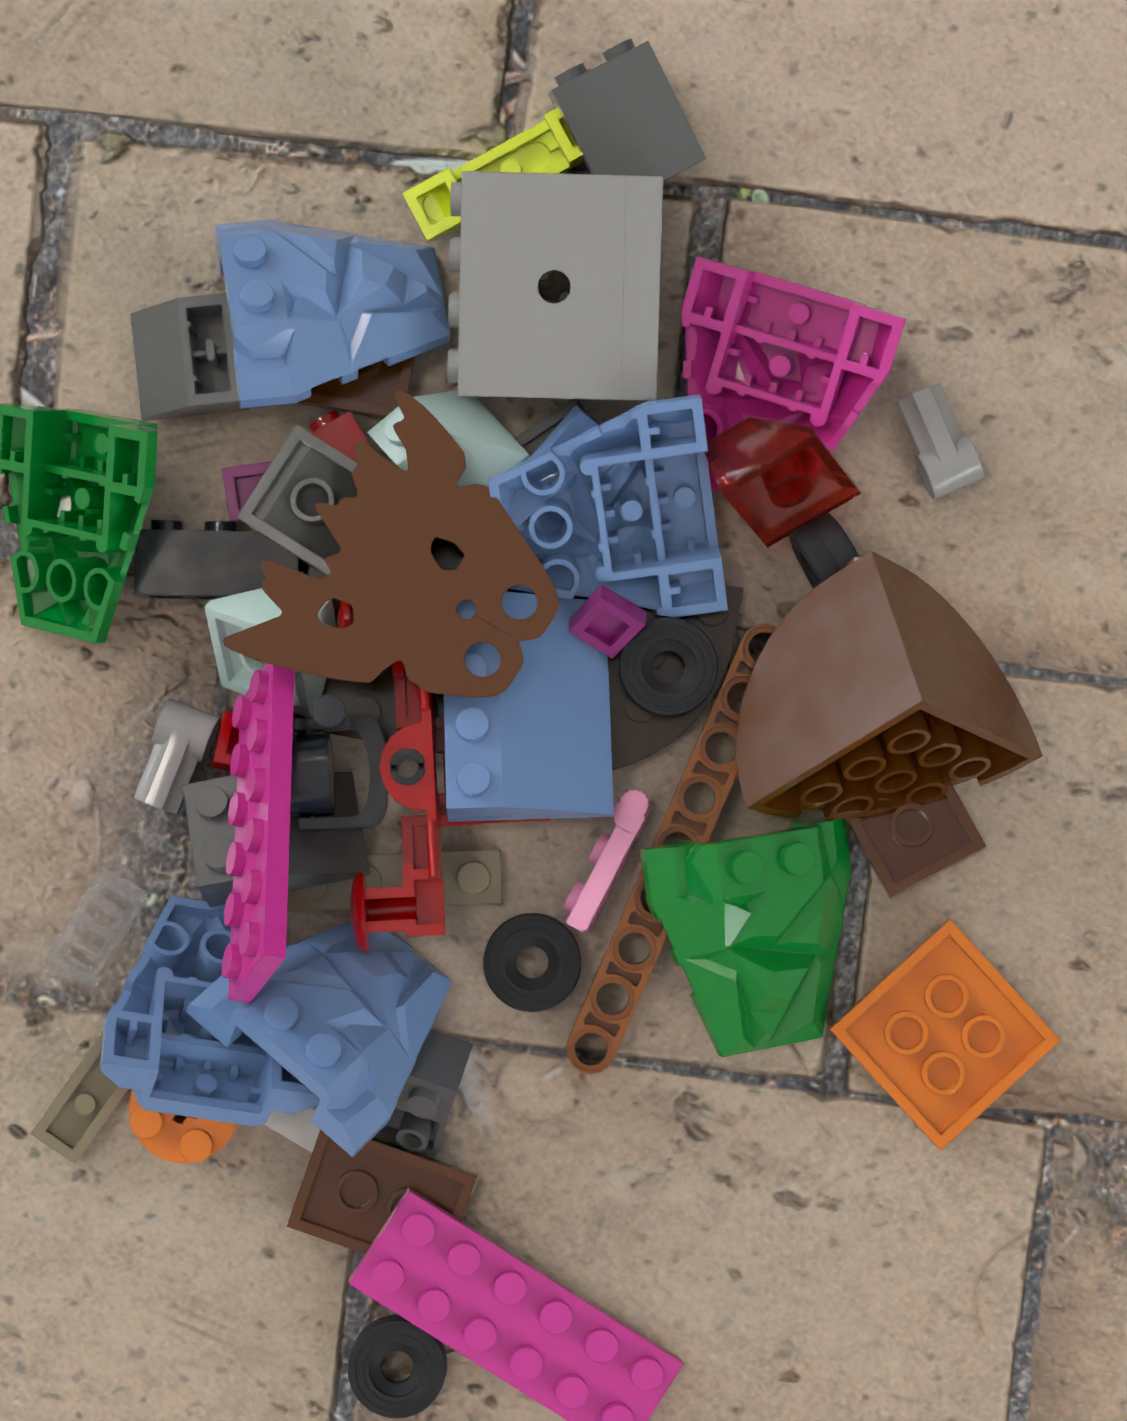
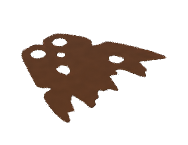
M397 390L394 396L404 418L395 423L393 428L406 449L408 470H402L391 461L379 455L365 441L359 440L354 446V455L358 463L352 472V478L357 488V496L354 498L344 497L339 500L338 505L315 503L317 512L341 547L339 553L325 558L330 574L326 577L316 578L274 561H262V569L266 576L262 582V589L282 611L281 616L224 638L223 643L230 650L263 663L305 674L352 682L370 683L383 670L400 660L404 664L409 681L417 684L420 689L426 692L464 697L497 696L505 692L511 685L523 665L524 659L519 642L537 639L546 631L559 608V598L546 570L496 497H490L489 487L479 484L458 486V480L466 468L463 450L453 437L420 402L410 394ZM438 537L453 542L464 553V557L456 570H442L431 553V544L434 538ZM513 586H526L537 597V608L526 619L517 620L511 618L502 607L504 593ZM338 599L351 604L354 621L352 625L346 628L329 626L319 620L317 617L318 612L326 601ZM469 600L475 604L476 613L472 618L464 619L457 614L456 608L461 601ZM478 642L492 644L500 654L499 668L487 677H479L472 674L465 664L467 650Z

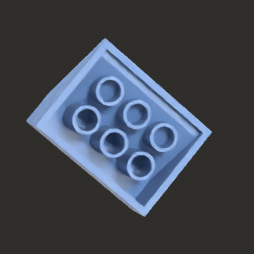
M506 591L502 598V607L509 617L517 620L526 619L535 612L537 597L535 594ZM559 598V608L546 631L537 639L519 642L524 662L505 692L491 697L444 695L446 809L449 822L614 817L608 656L568 632L569 619L587 600ZM463 600L457 605V614L464 619L472 618L476 613V606L472 601ZM478 642L467 650L465 664L472 674L479 677H487L499 668L500 654L492 644Z

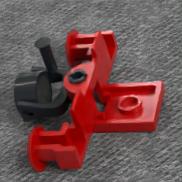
M343 601L340 604L337 617L338 628L349 627L354 621L351 604ZM400 660L392 664L395 687L396 727L399 731L390 737L387 744H385L382 730L374 718L368 716L346 717L345 704L336 695L327 694L319 697L313 705V718L294 719L295 731L302 735H293L290 818L306 817L299 819V830L301 832L375 828L385 818L389 794L396 802L409 810L427 812L426 815L401 816L403 886L367 888L365 870L359 871L354 876L350 893L351 927L358 949L369 953L370 933L405 932L407 938L446 936L441 827L550 821V819L448 821L446 809L444 717H435L434 693L426 692L420 689L417 684L410 682L407 678L404 664ZM353 730L362 737L368 754L370 777L367 802L362 812L357 816L317 818V816H334L335 778L330 733L320 732ZM443 751L445 793H439L437 790L435 752ZM413 760L419 765L416 774L409 778L399 775L398 771L401 763Z

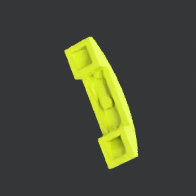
M558 108L545 114V120L455 170L451 171L450 168H447L402 193L428 242L461 229V216H451L450 197L451 182H461L463 171L566 173L584 161Z

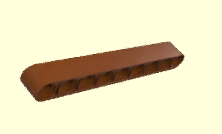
M756 625L749 629L739 642L651 847L661 846L665 838L675 832L685 834L691 841L708 843L738 773L737 731L740 714L734 712L729 707L727 694L734 685L748 684L756 661L749 654L748 647L751 639L759 635L770 637L777 628L775 625ZM713 734H725L735 744V755L727 764L714 763L706 755V742ZM691 784H705L713 792V806L705 814L692 813L684 804V793ZM642 868L568 1036L566 1046L568 1059L572 1066L582 1073H600L608 1068L614 1060L667 937L661 921L654 919L652 913L647 912L641 905L640 896L645 887ZM628 933H641L649 941V954L641 962H627L619 954V942ZM614 982L625 987L628 992V1002L619 1012L610 1013L600 1008L596 998L602 986ZM595 1033L605 1040L607 1044L606 1053L597 1062H585L576 1054L575 1045L582 1035Z

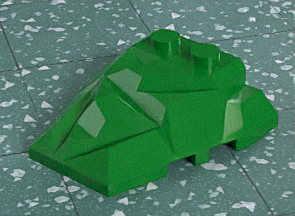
M0 403V474H8L13 506H5L2 509L5 524H16L20 551L10 557L21 625L95 644L106 642L154 490L158 438L157 423L83 409H53L43 406Z
M824 817L790 823L791 829L710 843L690 840L640 849L647 905L653 918L661 921L672 944V947L668 950L675 964L682 966L693 989V992L690 994L691 999L718 1056L727 1057L823 1038L851 875L845 818L825 819Z

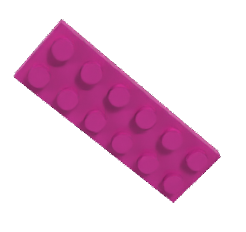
M267 663L262 670L254 671L245 696L239 695L237 697L232 714V725L234 728H239V743L234 747L230 762L231 776L237 777V792L231 798L228 811V823L235 826V842H232L226 860V873L233 876V892L229 894L224 909V924L231 927V941L223 955L222 976L229 979L228 1000L250 1003L286 959L295 671Z
M409 1187L349 1278V1284L567 1421H648L683 1366L682 1360Z

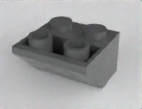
M226 293L176 298L130 314L142 421L250 409H240L234 369L233 335Z
M430 1029L389 1122L374 1137L401 1146L405 1150L419 1152L435 1158L473 1043Z

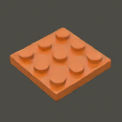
M950 919L941 924L828 1028L940 1151L1061 1041Z

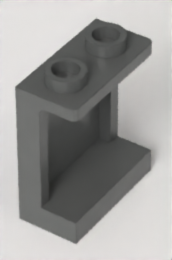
M630 38L603 52L602 54L606 60L605 63L587 71L584 63H581L554 77L558 87L552 89L548 95L552 103H556L590 174L663 176V181L706 159L649 41L635 47Z

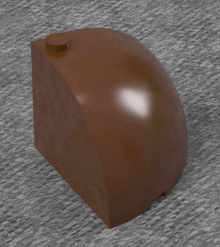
M873 551L851 559L845 568L811 590L780 622L759 655L750 675L742 701L737 731L738 776L746 808L785 818H798L802 814V810H822L825 819L857 818L895 812L898 807L911 803L925 805L946 799L947 786L940 766L943 767L953 786L976 777L979 785L982 786L1006 776L1043 756L1033 729L1015 692L993 656L968 623L928 583L904 567Z

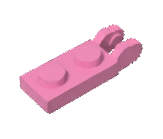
M635 788V790L631 791L629 789L628 792H623L624 795L622 797H619L621 799L620 802L614 806L616 827L612 835L601 834L588 859L590 863L595 865L586 884L577 881L564 904L563 910L570 913L565 923L586 934L591 932L648 823L647 817L651 816L650 812L653 810L651 808L652 802H650L647 794L642 793V790L637 791Z

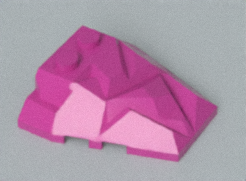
M696 257L681 308L686 346V360L683 361V379L686 378L687 396L701 395L711 489L790 513L830 458V455L844 435L857 420L873 394L890 373L906 319L868 307V305L764 273L742 269L703 257Z

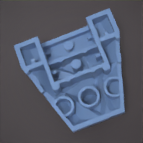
M268 219L214 224L220 273L224 275L233 335L234 369L240 409L297 403L311 397V388L338 378L341 384H345L358 379V369L381 360L386 365L391 366L450 342L451 334L434 247Z
M700 394L644 402L574 438L488 478L490 497H496L546 570L559 598L571 600L574 596L589 598L601 585H604L638 607L656 610L657 615L682 617L728 610L722 558L716 530L707 459L708 447ZM523 585L509 588L534 593L530 588Z
M170 896L145 943L143 954L136 967H132L116 1004L112 1005L103 1025L100 1071L118 1087L132 1089L138 1104L147 1111L256 1127L267 1123L271 1111L295 1114L318 1106L320 1099L245 1033L239 1036L229 1047H226L186 1012L188 1005L222 975V960L225 949L231 941V927L224 924L225 905L209 907L206 901Z
M350 920L286 947V959L250 1003L228 1000L229 979L223 978L221 975L188 1005L186 1012L226 1047H229L243 1033L251 1038L320 1099L311 1122L351 1157H354L389 1122L452 980L395 932L370 933L369 953L362 952L358 949L354 940Z

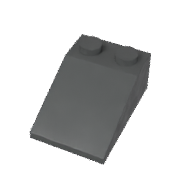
M296 425L237 515V518L324 576H328L330 569L325 563V558L339 553L341 547L317 512L315 503L338 505L339 500L344 497H356L357 488L352 478V472L357 466V462Z
M334 772L335 814L334 816H317V818L357 816L360 813L352 772ZM231 775L183 785L197 888L209 907L226 904L229 894L233 892V876L226 873L227 854L232 842H235V826L228 823V811L231 798L237 792V777ZM306 817L290 818L288 892L354 879L355 874L365 870L366 876L370 875L362 829L303 833L299 830V819Z

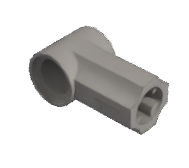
M940 383L913 392L896 402L917 451L915 460L919 474L932 499L935 500L984 479V471L978 453L967 435H962Z
M168 699L156 723L151 741L154 747L134 798L161 810L179 815L185 800L183 785L192 783L199 762L203 763L207 758L218 732L220 718L173 699Z

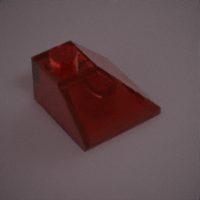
M748 417L707 441L708 451L704 453L719 490L767 548L789 536L793 530L802 525L809 524L814 519L833 511L861 494L858 485L812 426Z

